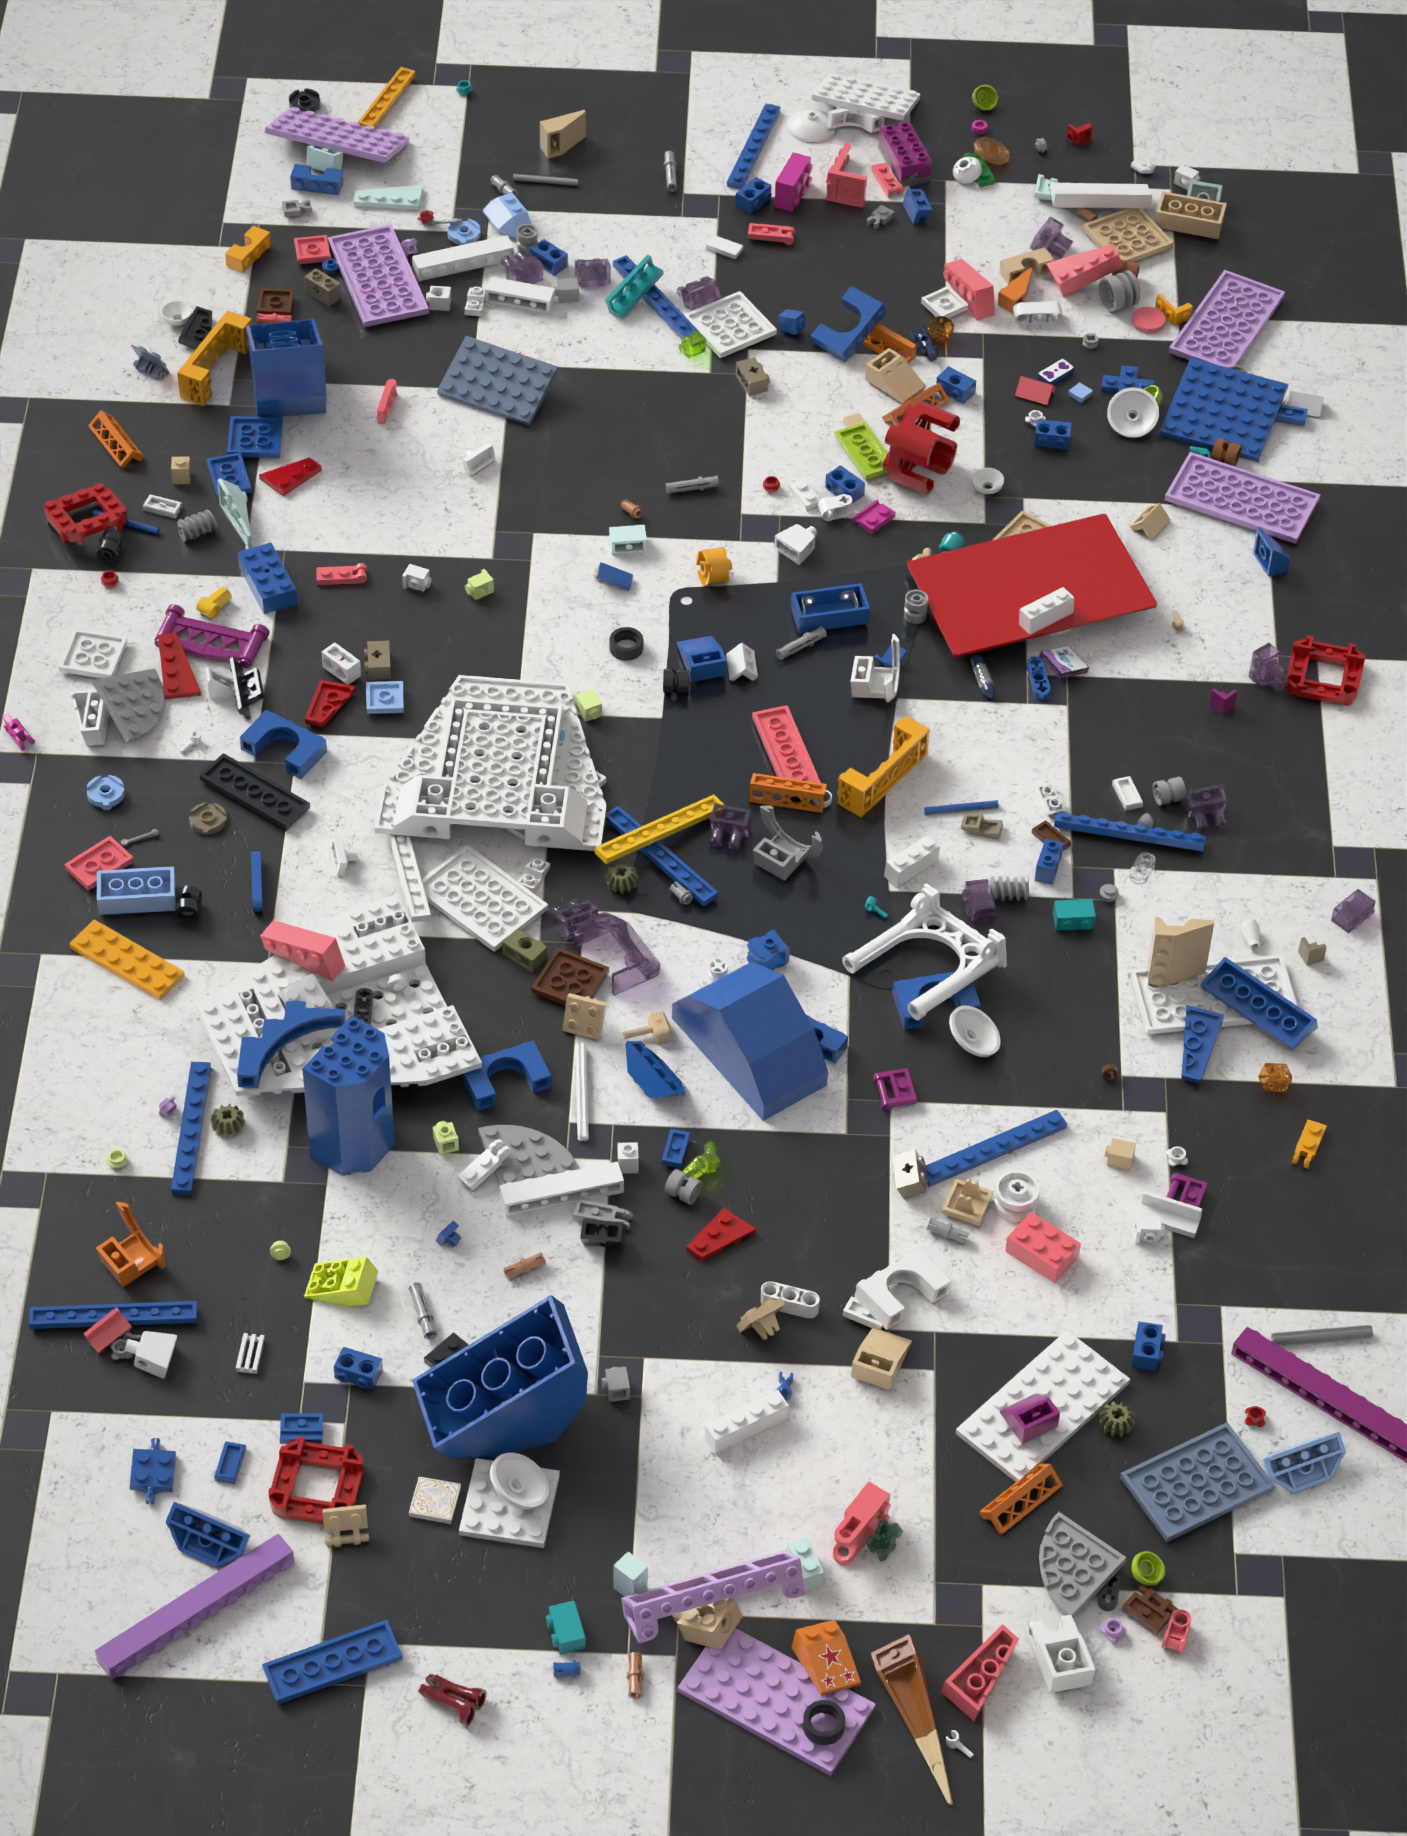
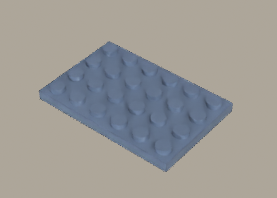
M465 336L437 393L443 397L530 426L558 372V366Z
M1228 1422L1132 1467L1120 1475L1121 1480L1166 1542L1273 1491L1275 1488L1274 1483L1269 1479L1268 1475Z

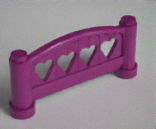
M170 604L165 612L166 617L154 639V644L159 648V634L176 633L178 635L187 630L189 639L183 640L179 638L184 652L220 661H230V658L234 657L237 661H240V665L243 668H249L252 666L262 643L267 640L270 631L262 624L253 625L251 631L247 632L184 617L185 611L182 607ZM201 634L205 635V644L192 642L193 639ZM218 638L222 639V648L209 646L210 643ZM235 642L239 643V652L226 650L227 647Z

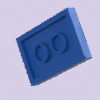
M241 452L206 459L217 499H219L218 479H223L237 485L246 494L252 493V487Z

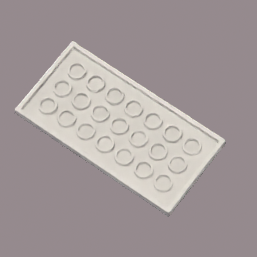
M1282 955L1231 960L1297 1005ZM1220 961L1207 962L1205 974L1167 986L1147 984V968L1131 970L1130 976L1147 1035L1185 1031L1186 1005L1224 1014L1221 1027L1253 1023L1201 988L1200 984Z
M1066 1330L956 1429L955 1434L1017 1482L1038 1464H1042L1129 1385L1130 1378ZM1035 1393L1049 1397L1060 1412L1058 1427L1022 1444L1000 1414V1410Z

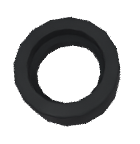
M621 627L611 633L609 648L615 658L629 661L638 658L643 652V635L637 629ZM621 640H631L637 644L630 648H624L616 643Z
M819 1700L810 1704L803 1716L805 1736L811 1742L818 1745L834 1744L841 1739L845 1730V1714L843 1709L837 1703L830 1700ZM820 1713L832 1715L837 1720V1726L832 1731L820 1732L812 1727V1717Z

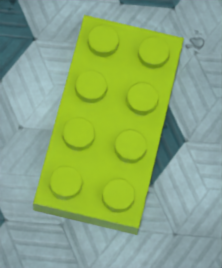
M866 422L835 431V438L865 480L888 474V471L882 468L887 451Z

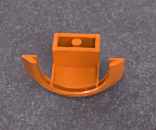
M116 1202L119 1213L132 1235L120 1243L114 1237H111L96 1247L101 1262L121 1286L124 1287L155 1265L162 1269L165 1268L166 1253L161 1243H159L158 1249L156 1246L153 1247L136 1223L129 1205Z

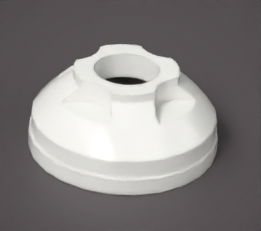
M964 157L958 160L953 167L954 178L961 184L975 181L982 172L981 163L974 157ZM965 162L969 163L965 168L960 167Z
M175 300L168 302L161 309L162 319L172 326H182L190 319L192 308L184 301Z
M981 468L973 474L972 484L974 488L984 495L996 493L1003 487L1004 477L996 469ZM989 485V486H991L992 488H991V489H985V488H983V486Z

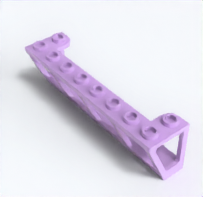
M785 1550L621 1598L623 1614L638 1643H643L656 1637L658 1633L657 1619L780 1583L782 1591L787 1598L801 1597L805 1595L801 1560L799 1556Z

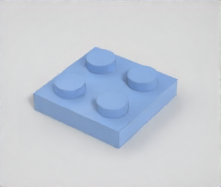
M403 681L366 682L367 714L404 713Z

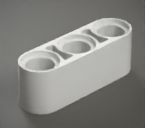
M1021 302L1013 307L1015 322L1018 325L1058 324L1063 320L1061 305L1058 302Z
M771 1281L764 1283L761 1287L762 1305L771 1298H774V1300L782 1298L785 1305L779 1310L780 1312L805 1318H814L819 1313L820 1298L815 1292Z

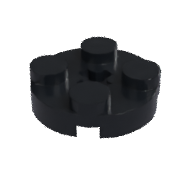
M305 88L304 91L300 92L298 89L289 95V109L297 107L300 111L315 112L321 106L319 93L313 89Z

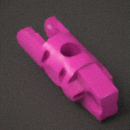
M9 713L2 716L6 724L3 726L22 751L25 749L23 742L26 739L31 745L35 743V740L18 718L13 719Z

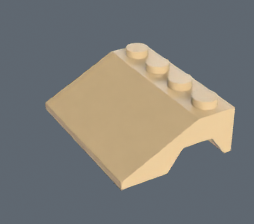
M1155 916L1147 966V984L1167 986L1205 974L1214 920L1190 919L1184 926H1168L1160 917Z

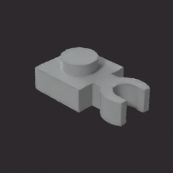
M298 200L282 202L284 217L300 216L301 212H312L310 200H305L302 203H299Z
M883 205L879 206L872 212L871 217L867 219V225L869 226L874 223V229L879 228L880 223L885 225L894 217V211Z

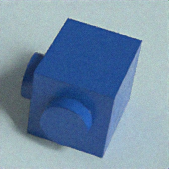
M786 309L778 315L779 331L796 335L805 328L804 312Z

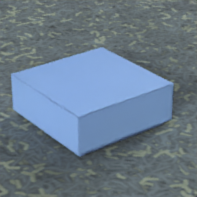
M1079 382L1069 390L1068 395L1082 403L1092 395L1093 390Z

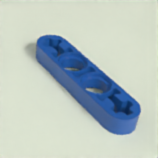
M261 851L251 852L253 912H263Z

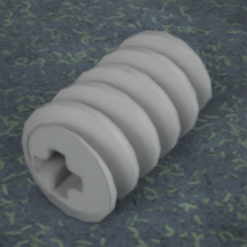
M204 510L203 513L198 512L197 515L193 514L191 518L185 517L184 520H178L179 535L184 542L186 541L185 536H188L190 540L192 539V533L199 537L198 531L204 535L205 529L209 532L212 531L211 526L215 530L218 529L215 517L209 510Z
M991 876L990 896L993 895L994 900H997L998 895H1001L1002 900H1004L1006 895H1008L1009 900L1012 901L1013 896L1016 895L1017 901H1019L1021 895H1023L1025 901H1027L1029 896V878L1026 882L1025 878L1021 877L1018 882L1017 877H1013L1011 882L1010 878L1006 876L1003 882L1001 876L998 877L997 881H995L994 876Z

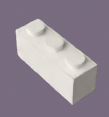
M1062 587L1020 609L1019 625L1030 635L1073 613L1074 597Z
M926 835L886 861L884 877L894 886L899 887L938 861L940 845Z

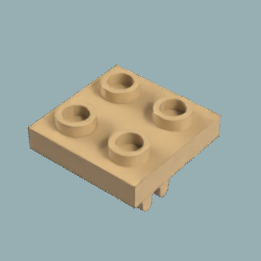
M569 993L566 1000L562 1031L600 1040L607 1003L598 1001L596 998L590 999L589 996L583 997Z
M955 1179L941 1214L980 1226L994 1191L979 1187V1182L977 1181L972 1184L970 1179H967L966 1182Z
M771 1298L764 1302L758 1310L754 1307L747 1311L745 1315L740 1317L741 1322L736 1325L739 1332L741 1333L753 1327L763 1340L767 1339L766 1332L768 1335L773 1336V1328L775 1331L780 1329L775 1314L785 1305L782 1298L777 1300Z

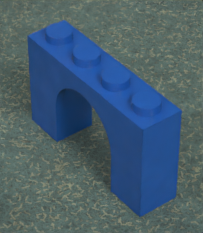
M853 286L848 289L841 299L846 309L861 317L858 326L849 332L840 333L821 323L811 335L814 345L844 362L854 355L858 346L863 344L867 335L873 332L876 324L884 318L886 313L883 303Z
M265 710L240 736L241 750L255 757L269 743L275 740L285 739L296 743L298 746L285 759V767L287 773L299 779H302L327 753V742L322 736L316 735L308 729L302 728L292 721L286 720L268 710Z
M955 972L893 982L892 995L904 1030L923 1027L924 1017L920 1020L914 1019L910 1015L907 1005ZM973 982L949 997L955 1003L956 1008L972 1006L980 1010L981 1004Z
M534 1041L485 1055L480 1058L482 1068L460 1074L477 1111L496 1105V1093L489 1078L499 1070L512 1069L520 1072L526 1078L533 1093L551 1088V1074Z

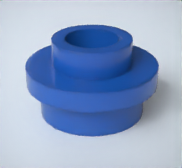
M328 259L323 262L322 267L327 274H334L338 271L339 265L336 260Z

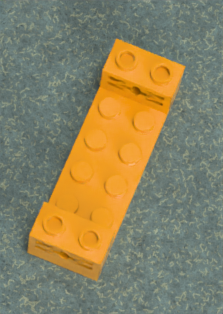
M227 310L177 372L179 396L181 399L201 406H205L213 396L211 389L212 379L210 378L211 368L215 363H218L220 357L227 349L243 354L248 352L246 325H252L251 318Z
M908 716L898 720L894 725L893 753L886 762H882L879 768L874 773L872 772L869 777L862 775L852 768L842 773L838 778V804L862 818L928 755L930 733L928 727Z

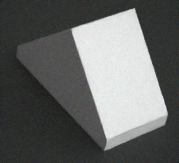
M207 667L206 677L210 700L235 697V687L232 679Z

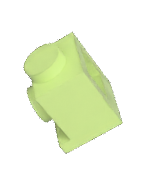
M483 569L480 574L468 579L465 590L468 595L477 600L494 592V581L487 571Z
M445 1121L437 1123L433 1127V1137L439 1155L458 1151V1136L456 1135L453 1123Z

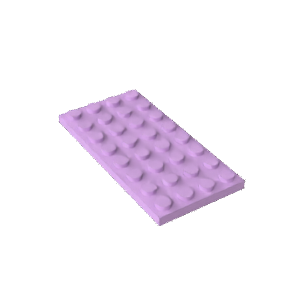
M291 107L265 127V134L386 163L409 144L410 137L404 136L403 133H391L387 129L379 130L370 125L361 126L358 122H347L342 118L334 119L330 118L329 115L315 114L313 111H300L297 107Z
M391 224L328 237V244L339 265L340 272L364 327L429 314V307Z
M1224 270L1169 347V353L1188 360L1194 358L1224 367L1238 365L1285 297V292Z
M1192 452L1188 454L1165 495V501L1256 531L1257 528L1261 527L1268 535L1295 544L1320 500V494Z
M737 1628L734 1629L721 1650L706 1646L677 1687V1692L829 1776L832 1775L876 1706L875 1703L849 1689L821 1695L801 1663ZM830 1700L837 1703L843 1709L845 1714V1730L841 1739L834 1744L818 1745L811 1742L805 1736L803 1731L804 1712L815 1701ZM820 1713L812 1717L811 1725L820 1732H829L836 1728L837 1720L832 1715Z

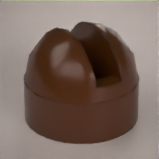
M1108 1063L1102 1067V1077L1104 1080L1112 1081L1117 1078L1118 1071L1115 1065Z

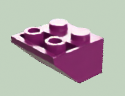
M1036 1393L1000 1410V1414L1022 1444L1057 1428L1059 1424L1060 1412L1049 1397Z

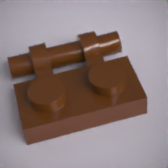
M1141 1585L1138 1591L1143 1596L1134 1592L1124 1603L1121 1611L1155 1635H1158L1170 1621L1171 1616L1166 1613L1173 1614L1174 1611L1179 1609L1172 1605L1173 1602L1168 1598L1164 1599L1158 1595L1157 1591L1152 1587L1148 1588L1145 1585ZM1150 1601H1153L1154 1603H1156L1157 1605H1159V1607H1156V1606H1155L1154 1604H1152Z

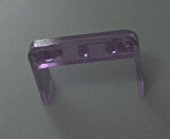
M603 912L575 924V945L577 947L610 932L626 952L624 962L627 967L612 973L613 996L655 978L660 974L659 961L629 922L610 913Z

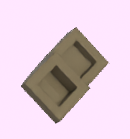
M965 813L961 824V830L993 839L1000 838L1003 828L1002 820L984 819L983 814Z

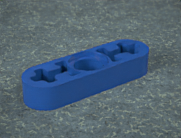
M1030 657L1027 661V672L1033 695L1037 700H1047L1050 696V685L1044 662L1040 657ZM1040 676L1043 680H1035L1034 677Z

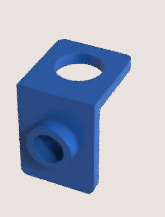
M892 644L882 658L878 655L875 656L877 661L887 668H892ZM900 647V662L907 653L902 647Z

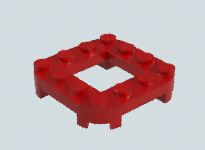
M97 483L94 487L81 489L73 494L64 495L59 499L45 503L47 523L52 525L60 534L61 541L64 544L67 542H77L78 545L85 544L84 537L112 527L116 531H120L123 529V524L128 521L125 506L109 488L104 487L103 483ZM94 503L97 508L101 507L105 512L93 518L84 519L76 524L66 513Z
M1307 636L1306 639L1298 642L1295 641L1286 677L1288 693L1309 699L1347 706L1351 705L1358 696L1365 654L1356 649V645L1349 643V648L1315 642L1313 641L1314 636ZM1309 659L1345 665L1341 686L1305 679Z
M296 1437L297 1440L285 1446L282 1445L279 1450V1460L271 1488L268 1491L270 1507L274 1515L283 1518L324 1524L322 1509L356 1505L364 1474L363 1457L351 1444L346 1443V1447L343 1448L305 1442V1437ZM301 1464L341 1470L335 1495L331 1502L292 1496Z

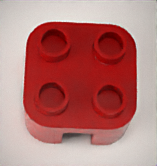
M919 401L915 406L909 404L906 407L899 426L892 424L889 427L885 436V444L890 445V451L885 456L882 468L888 471L889 480L928 495L934 489V481L914 473L912 470L916 466H921L938 474L945 475L954 462L958 446L955 441L932 432L931 423L955 432L960 426V417Z

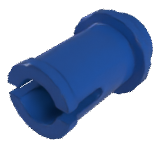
M576 1660L565 1663L553 1662L554 1677L574 1676L576 1678V1676L581 1675L580 1662H576Z

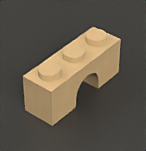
M1044 247L1001 260L999 273L1007 284L1018 278L1021 273L1029 268H1032V271L1037 276L1049 273L1046 263L1052 262L1054 259Z

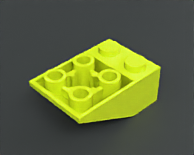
M367 1256L315 1263L304 1297L306 1299L350 1307L368 1305L378 1270Z

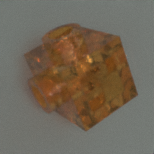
M1265 1063L1258 1076L1264 1091L1285 1092L1292 1082V1074L1287 1064Z

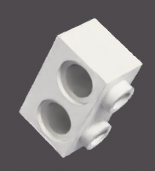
M335 642L321 652L323 668L345 684L349 685L361 676L360 660Z

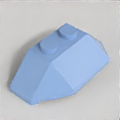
M513 193L491 200L483 210V213L498 232L514 237L516 240L517 228L523 224H531L528 212Z
M1335 1432L1273 1452L1263 1458V1462L1271 1481L1291 1493H1295L1332 1479L1342 1457L1346 1453V1449L1340 1432Z

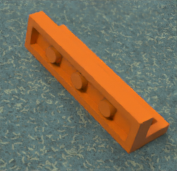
M879 323L876 324L873 332L867 335L862 344L878 354L884 352V349L890 348L899 355L904 356L907 363L916 358V344ZM871 341H877L880 344H872Z
M937 383L882 416L885 423L892 421L893 424L899 426L896 417L902 416L909 404L915 406L919 401L923 402L925 400L930 402L929 404L932 406L936 404L934 406L938 408L948 402L949 398L941 384ZM936 392H939L943 399L941 402L934 400Z
M100 410L88 426L119 466L124 468L132 458L141 461L144 455L114 417ZM101 420V429H96L95 426ZM109 431V439H105V432ZM113 442H118L117 449L113 450ZM121 452H126L127 455L121 460Z
M753 773L750 782L749 802L822 813L827 784ZM754 790L761 791L764 794V796H753ZM776 793L780 794L783 798L775 800L771 795ZM796 796L799 797L801 801L799 803H795L790 798ZM809 800H820L819 806L811 805Z
M1038 1464L1020 1481L1014 1483L979 1511L983 1519H991L998 1533L1003 1534L1063 1485L1051 1464ZM1050 1475L1054 1485L1049 1489L1044 1488L1045 1478ZM1033 1488L1038 1489L1037 1499L1034 1501L1029 1500L1030 1490ZM1018 1500L1023 1501L1022 1511L1019 1513L1014 1512L1015 1503ZM1002 1513H1008L1007 1523L1002 1526L997 1517Z

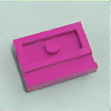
M875 500L853 517V522H857L861 528L873 534L895 518L896 512Z

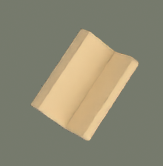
M1158 503L1148 506L1130 525L1132 531L1143 529L1147 537L1153 539L1169 523L1170 518L1162 505Z

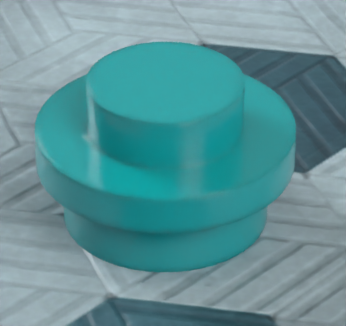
M463 80L458 83L456 90L459 94L467 95L472 92V85L469 81Z

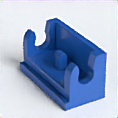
M907 189L903 206L912 223L918 224L919 218L924 216L923 222H927L933 209L923 190Z

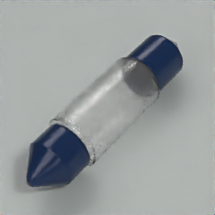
M975 655L971 659V664L976 680L983 695L992 698L995 694L993 680L983 657Z

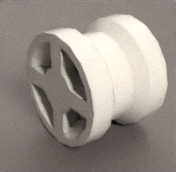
M715 958L710 961L709 978L711 981H715L728 974V963L724 959Z

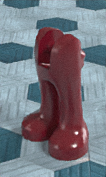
M429 1674L425 1678L428 1685L421 1684L418 1693L424 1698L455 1710L458 1713L459 1722L465 1726H469L475 1716V1708L480 1709L485 1703L487 1696L485 1689L468 1688L458 1685L438 1674ZM448 1694H454V1695H456V1696H458V1697H460V1698H462V1699L453 1697V1696L448 1695Z

